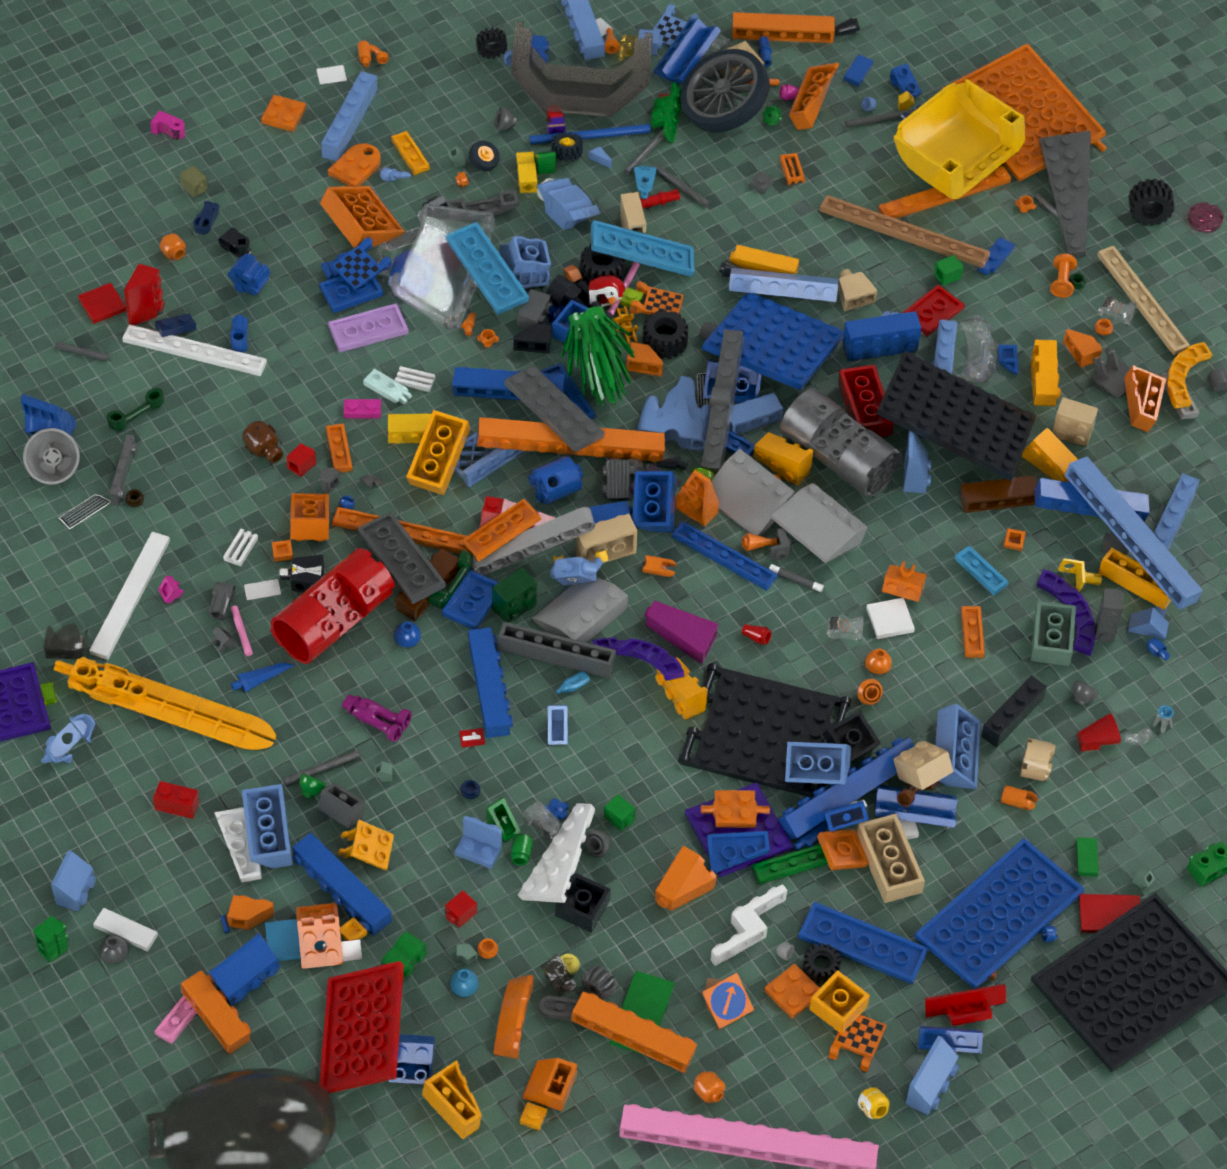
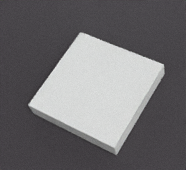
M904 598L867 604L866 609L877 639L914 632L915 628Z

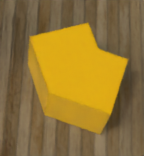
M908 91L898 96L897 104L899 111L909 110L915 104L913 96Z

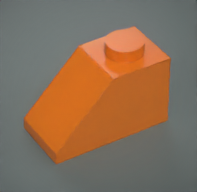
M1070 329L1065 331L1063 342L1080 368L1093 364L1097 356L1100 361L1102 347L1094 337Z
M631 342L630 347L635 352L633 353L635 358L628 354L627 370L662 377L663 361L649 345Z

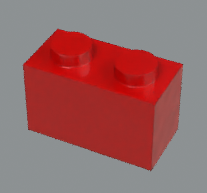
M159 781L153 796L155 810L194 819L200 804L198 790Z

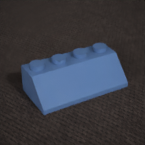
M957 703L938 710L935 746L948 751L953 768L951 774L939 781L945 786L975 789L977 788L981 721Z
M282 784L242 790L250 862L270 868L292 866L293 861Z

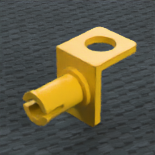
M1064 558L1058 566V571L1076 574V589L1078 592L1081 591L1085 583L1097 586L1101 584L1102 574L1086 572L1084 561ZM1066 564H1073V565H1075V566L1072 567V568H1066V567H1064Z

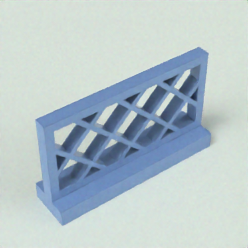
M476 432L467 438L463 449L465 447H472V451L461 452L454 472L464 479V484L470 488L524 451L505 450L502 448H496L493 451H488L489 448H485V451H475V448L478 447ZM461 456H471V461H461ZM474 456H484L480 460H474ZM460 466H469L463 471L460 469Z

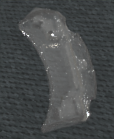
M977 314L961 322L967 343V360L963 371L956 375V377L963 378L966 382L981 383L992 377L998 359L996 341L991 337L992 328L987 321Z

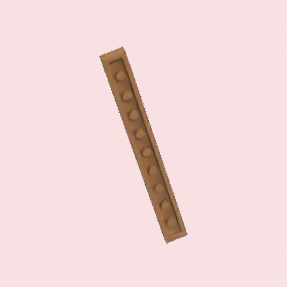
M829 195L826 196L820 206V212L949 257L954 255L958 260L981 268L985 266L990 257V251Z

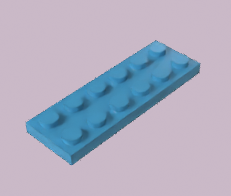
M593 220L591 224L592 251L690 277L694 274V250L692 246Z
M477 222L445 235V240L497 315L529 301V295Z

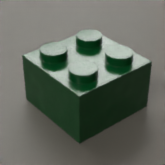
M522 567L492 587V610L504 622L509 623L512 620H517L522 613L533 609L537 604V582Z

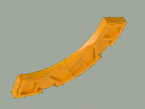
M1205 342L1187 347L1186 350L1180 352L1174 358L1169 367L1166 384L1170 401L1175 409L1190 407L1192 404L1187 392L1185 379L1188 371L1194 365L1209 360L1213 356Z

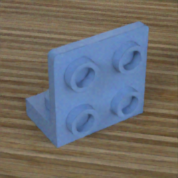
M464 816L463 836L455 850V855L492 869L502 851V830L494 824H486L475 817Z

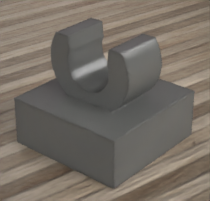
M217 626L213 631L217 637H214L211 643L217 645L221 642L217 648L218 651L223 652L227 646L234 648L238 644L226 629Z

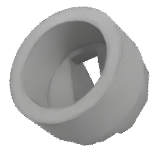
M781 943L778 945L776 952L780 958L788 961L793 955L794 946L789 943Z

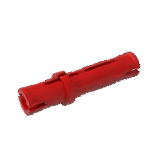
M678 189L668 192L660 191L658 194L648 196L647 199L640 198L642 209L659 204L662 206L667 202L680 200V193Z

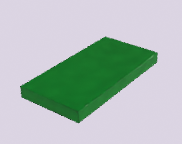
M635 971L622 1009L632 1011L644 1020L649 1019L660 1027L675 987V982ZM610 1039V1045H614L626 1050L639 1053L627 1046H624Z

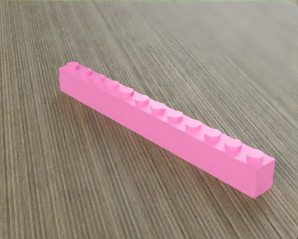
M636 1104L624 1105L620 1126V1137L816 1169H876L879 1146L868 1141L855 1142L849 1138L837 1139L831 1138L828 1135H812L805 1131L793 1132L785 1128H768L762 1124L755 1126L742 1121L730 1122L722 1118H705L699 1114L686 1115L679 1111L668 1112L662 1111L659 1108H642Z

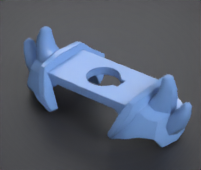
M88 714L71 716V721L56 736H50L46 741L47 747L41 762L48 763L52 761L59 763L63 761L70 764L73 756L72 754H65L82 737L89 743H92L90 737L95 727V721L92 716ZM64 733L72 734L69 744H64L62 741Z

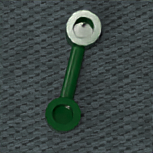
M150 389L145 395L146 403L126 415L121 411L109 412L107 414L108 426L113 430H123L126 428L127 422L150 408L157 409L161 407L164 403L162 389Z
M465 549L461 551L458 561V568L460 569L447 590L441 589L430 596L429 604L437 608H443L447 605L466 572L472 566L473 555L471 552Z

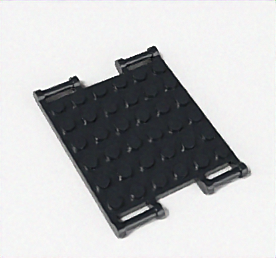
M713 663L708 664V673L704 686L707 689L706 702L712 703L703 731L698 730L696 727H688L687 739L683 752L679 755L678 763L751 783L757 782L759 785L808 797L814 796L813 792L822 786L825 788L826 784L818 783L817 788L813 789L811 788L812 783L785 782L787 742L824 743L823 733L831 726L845 719L847 709L850 707L852 700L846 696L837 697L720 668ZM719 676L720 679L715 695L710 694L714 677ZM834 706H839L836 722L830 724ZM698 739L700 743L695 759L690 758L694 740Z

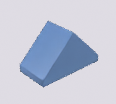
M1149 608L1131 614L1127 631L1165 640L1169 622L1154 608Z
M548 705V745L568 744L567 705Z

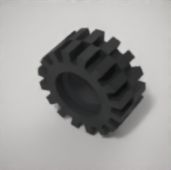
M491 27V30L486 28L485 32L481 30L480 34H477L475 39L477 51L483 58L486 56L487 59H490V57L495 59V56L501 57V54L504 55L505 51H507L508 45L503 30L499 31V28L494 30V27Z
M820 943V947L814 944L813 949L809 947L804 955L803 972L808 977L810 976L812 981L817 979L816 983L820 984V980H823V984H825L837 970H840L839 952L836 953L837 949L835 948L831 950V945L827 944V947H824V943ZM819 958L829 961L830 966L821 969L814 965V961Z

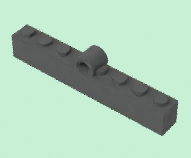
M724 329L716 382L711 392V411L701 465L703 475L715 476L724 465L744 345L743 331Z

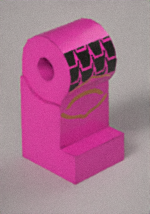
M158 111L151 121V132L157 135L159 132H162L178 140L185 136V124L177 117Z

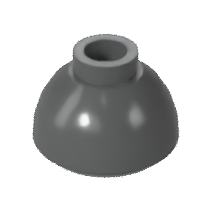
M505 107L499 108L495 116V128L498 131H504L511 126L514 127L517 118L513 116L509 109Z
M1075 681L1073 684V701L1080 706L1094 701L1099 695L1096 689L1084 682Z
M599 829L587 832L584 842L587 851L594 857L604 856L610 849L611 836Z
M119 936L107 937L100 945L101 958L111 964L123 961L129 952L126 941Z

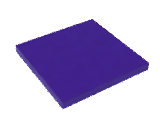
M34 662L0 670V742L51 729Z

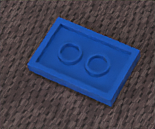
M341 276L319 283V288L333 313L383 296V290L375 277L356 291Z
M470 570L442 610V616L472 630L478 629L492 608V587L498 584V582Z

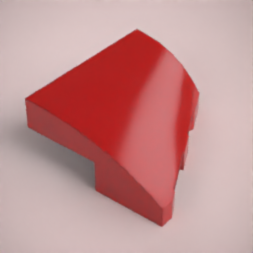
M1112 713L1107 714L1077 732L1080 751L1100 750L1101 745L1121 743L1120 732Z

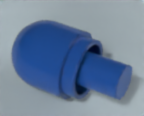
M1151 638L1147 642V649L1154 656L1162 657L1164 660L1170 658V654L1166 651L1167 647L1161 640Z

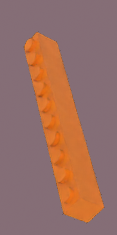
M479 417L477 446L619 459L635 458L643 461L660 462L663 460L665 452V433L601 428L605 432L604 438L574 452L545 423Z

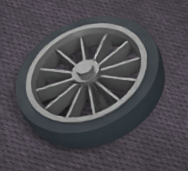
M727 49L713 53L700 61L687 75L681 89L683 110L689 120L704 131L726 132L747 123L760 111L768 97L770 88L769 76L761 61L754 54L746 50ZM733 67H738L732 75ZM726 69L725 77L721 79L718 72ZM747 69L751 71L743 75ZM714 74L718 77L716 83L708 80ZM754 79L753 84L744 85ZM704 83L707 84V85H709V86H711V87H713V88L701 89V87L704 85ZM749 92V94H748V96H747L746 98L743 97V96H741V95H739V94H737V93ZM706 96L697 101V97ZM735 99H737V100H739V101H742V102L738 105V103L736 102ZM729 102L732 109L724 112L725 104ZM707 106L703 112H701V111L699 110V109H701V108ZM718 106L717 114H712Z

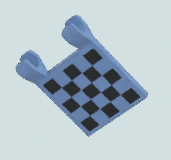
M673 4L667 6L664 15L653 29V31H660V38L663 39L662 44L668 47L673 44L687 24V22L673 17L675 14V5ZM692 14L690 19L699 18V15Z

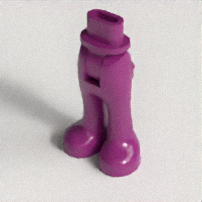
M349 694L342 703V707L347 709L349 714L354 715L359 721L379 729L393 743L400 739L402 730L405 731L412 717V711L408 709H402L399 714L394 713L380 704L367 698H361L358 695L355 697ZM377 716L384 718L392 724L382 721L381 719L377 718Z

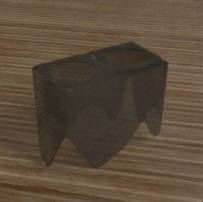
M74 623L61 627L57 632H54L53 628L48 626L44 643L46 659L77 660L84 657L88 629H86L82 636Z

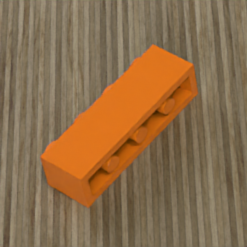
M200 970L181 983V993L194 1007L197 1014L228 1054H231L250 1041L251 1029L245 1021L242 1022L239 1019V1014L235 1007L229 1006L224 993L215 988V983L211 976L205 975Z

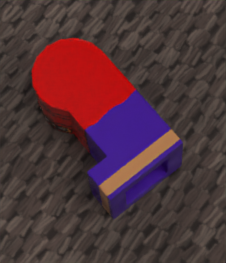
M550 105L547 108V134L565 132L562 108L558 105Z

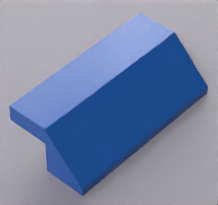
M699 18L689 19L653 72L673 83H684L687 75L699 63L721 30L717 26L707 27Z
M885 785L877 786L875 816L885 817L896 814L899 820L955 828L957 797L955 795L919 790L914 795V802L908 807H903L898 803L897 795L906 788Z

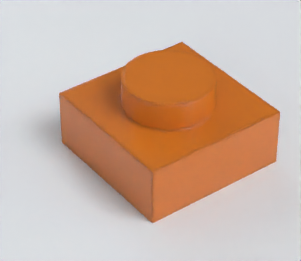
M291 540L272 542L274 562L293 559Z

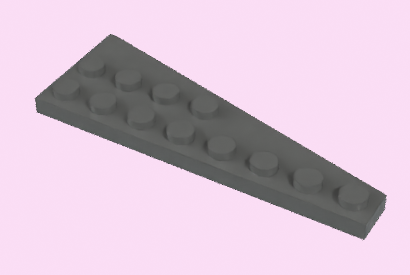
M1090 131L1039 138V145L1067 254L1074 257L1086 255Z

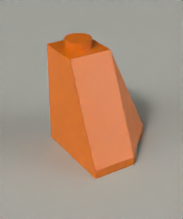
M683 845L655 890V901L659 906L672 911L714 889L717 876L712 870L708 871L703 865L705 861L701 855Z

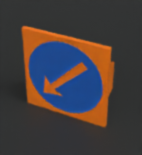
M737 973L702 991L707 1008L714 1018L718 1029L754 1010Z

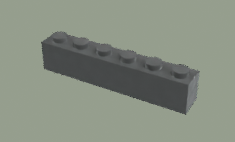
M507 622L503 623L498 636V650L584 671L609 679L616 663V650Z

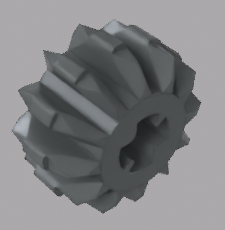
M599 965L592 966L582 976L583 980L581 982L585 986V990L597 995L601 1000H607L617 989L615 977L610 974V971H606L604 967Z

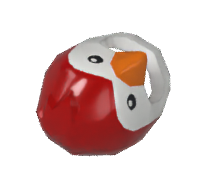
M611 275L599 276L591 280L589 284L590 305L593 301H597V295L600 294L599 303L601 306H612L624 296V283L619 278Z

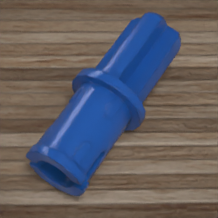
M762 36L759 39L760 48L758 53L764 62V67H769L772 64V49L769 45V38Z

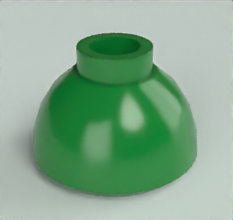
M303 773L300 776L301 795L310 799L320 794L327 786L325 782Z

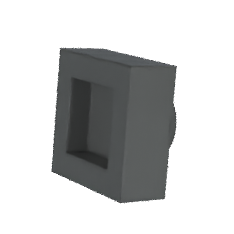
M759 171L750 181L749 186L765 194L774 184V179Z

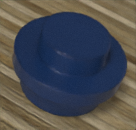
M474 780L465 781L460 788L461 795L466 799L478 797L480 785Z

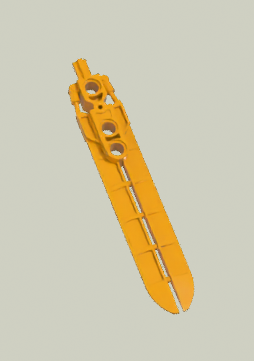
M86 657L77 659L74 665L60 660L55 662L54 671L70 676L68 679V687L70 689H75L79 692L83 691L89 694L91 698L109 705L116 704L242 749L261 750L269 748L274 744V742L262 737L276 740L274 730L261 718L135 675L122 667L110 663H105V665L99 664ZM97 667L104 668V671H99Z

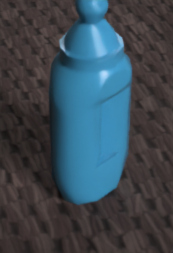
M578 672L565 679L560 688L556 690V693L573 692L586 685L590 678L586 672Z

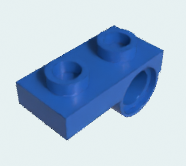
M907 63L890 71L891 83L895 87L898 86L902 94L908 91L913 98L922 94Z

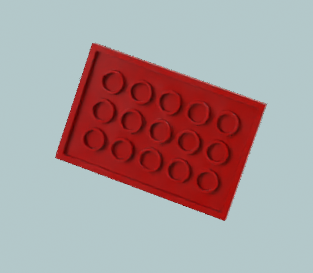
M400 961L328 978L319 1092L323 1095L396 1079L404 964Z

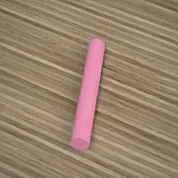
M232 606L230 610L245 656H251L253 652L238 606Z

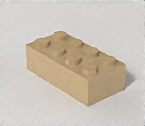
M893 814L858 824L857 835L884 903L921 894L925 880L897 815Z

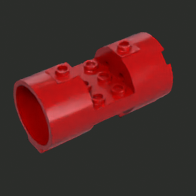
M362 548L354 550L271 619V629L269 630L277 644L282 646L297 661L303 664H310L351 627L394 593L392 591V588L395 587L394 581L387 568L381 561L377 563L371 558V552Z

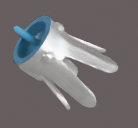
M1161 706L1158 709V714L1155 716L1152 727H1155L1161 720V733L1165 732L1168 721L1170 728H1173V709L1170 706Z

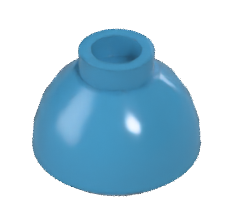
M469 969L456 971L450 979L451 990L461 997L471 996L479 987L478 977Z

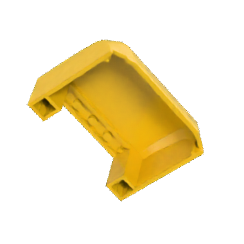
M965 79L964 83L947 85L899 123L897 133L893 136L898 153L914 173L949 198L959 199L1020 150L1025 142V122L1022 114L968 79Z

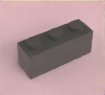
M1104 588L1096 618L1095 640L1114 642L1123 610V590Z

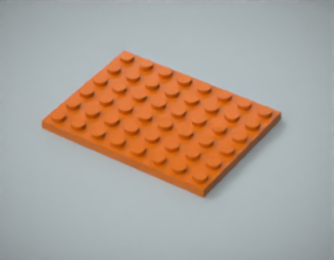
M1028 43L952 82L957 85L964 83L965 79H968L1024 116L1025 142L1017 153L1003 163L1018 182L1045 169L1039 138L1090 131L1091 144L1106 136V131Z

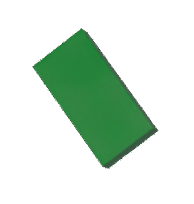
M1077 837V875L1098 877L1097 838Z

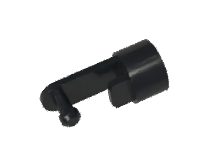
M560 274L552 280L546 291V294L551 295V301L561 307H566L571 300L588 308L601 306L597 301H593L589 305L578 298L581 294V289Z

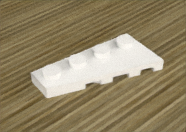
M244 807L214 812L241 882L262 879L261 865L250 862Z

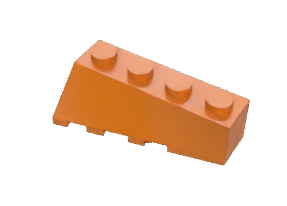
M838 63L808 67L789 113V117L797 130L813 127L832 78L839 67Z

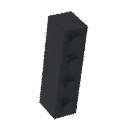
M1031 675L987 720L983 726L981 737L997 748L1044 699L1047 686Z

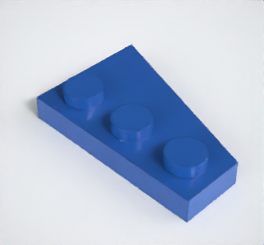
M768 831L707 834L710 870L714 873L760 857L770 851Z

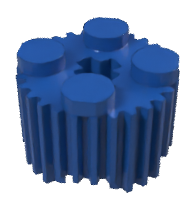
M245 253L243 257L241 256L227 275L235 283L234 288L239 293L246 291L256 296L268 281V275L271 271H269L270 269L267 268V265H261L257 260L255 261L256 257L252 254Z

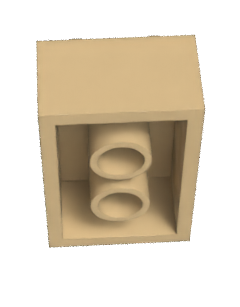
M630 514L619 515L606 521H599L595 524V528L592 531L576 537L575 553L577 557L593 562L596 558L595 552L599 550L601 552L606 549L609 559L605 562L635 554L637 549V529Z

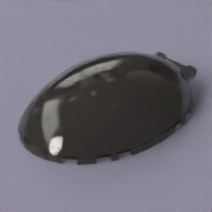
M250 1068L232 1071L208 1078L193 1085L176 1097L163 1112L146 1115L150 1136L148 1156L150 1158L166 1157L168 1167L171 1169H303L311 1162L315 1163L325 1153V1148L330 1140H333L336 1131V1111L327 1091L305 1075L278 1068ZM157 1123H163L165 1146L159 1147Z

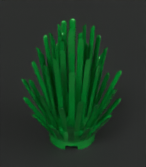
M602 306L588 308L587 311L580 314L576 312L568 317L570 326L561 357H563L565 351L569 350L567 362L568 377L571 376L575 346V367L579 366L580 359L584 395L586 394L587 374L591 395H595L597 404H600L599 396L603 406L605 405L604 397L606 396L608 402L616 404L613 391H616L618 398L622 400L617 381L622 393L626 394L621 379V370L627 382L631 384L629 372L620 354H623L620 347L623 346L628 354L635 358L633 355L635 352L619 331H623L627 335L631 334L607 316Z

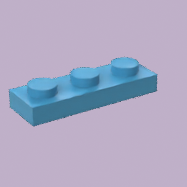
M971 546L966 547L955 555V560L992 595H996L1008 586V581Z

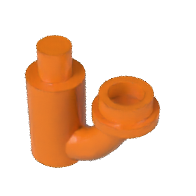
M360 41L358 43L359 60L364 67L370 65L372 60L371 52L376 54V60L380 64L388 62V53L382 52L378 47L369 44L367 41Z

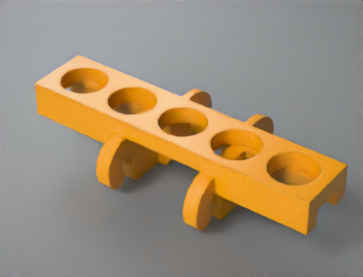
M626 306L622 309L616 308L618 317L614 318L613 321L618 325L621 324V327L628 333L633 334L628 336L624 333L626 342L630 345V339H634L635 342L633 343H638L635 334L638 326L635 325V328H633L630 321L634 319V314L632 313L629 316Z

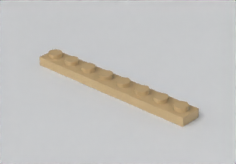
M1114 245L1098 251L1099 259L1173 356L1186 350L1190 344Z

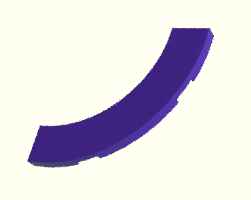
M1043 569L1036 587L1049 592L1062 604L1076 606L1073 650L1091 656L1095 642L1094 618L1087 602L1076 588H1072L1065 582V579Z
M617 637L592 640L594 645L616 650V655L635 657L652 664L661 672L665 681L684 677V671L677 659L670 656L665 649L655 644L633 638L617 640Z

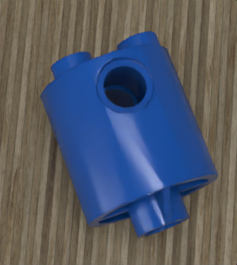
M564 456L532 470L528 480L537 492L535 493L537 501L548 505L582 489L581 478L583 477V471L578 463L574 464L569 456Z

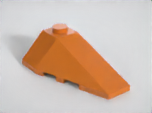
M695 470L676 495L675 508L703 527L718 514L719 500L711 480Z

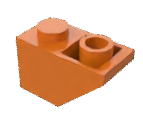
M233 895L227 915L228 926L250 930L274 916V903L266 899L257 900L245 895Z

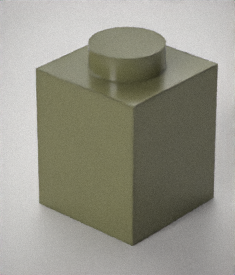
M194 165L180 173L181 186L193 197L202 194L208 189L207 177Z

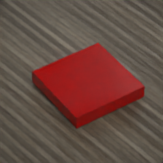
M112 283L78 295V300L93 324L127 311Z

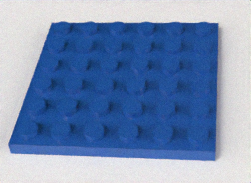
M746 293L706 339L702 350L720 357L724 329L743 331L744 345L740 365L801 391L843 339L844 331L838 327L823 323L821 320L806 316L804 313L794 311L787 306H782L772 300L760 297L755 293Z

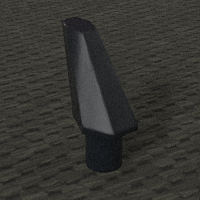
M680 457L661 460L657 467L674 470L678 467L686 470L688 463L681 461Z

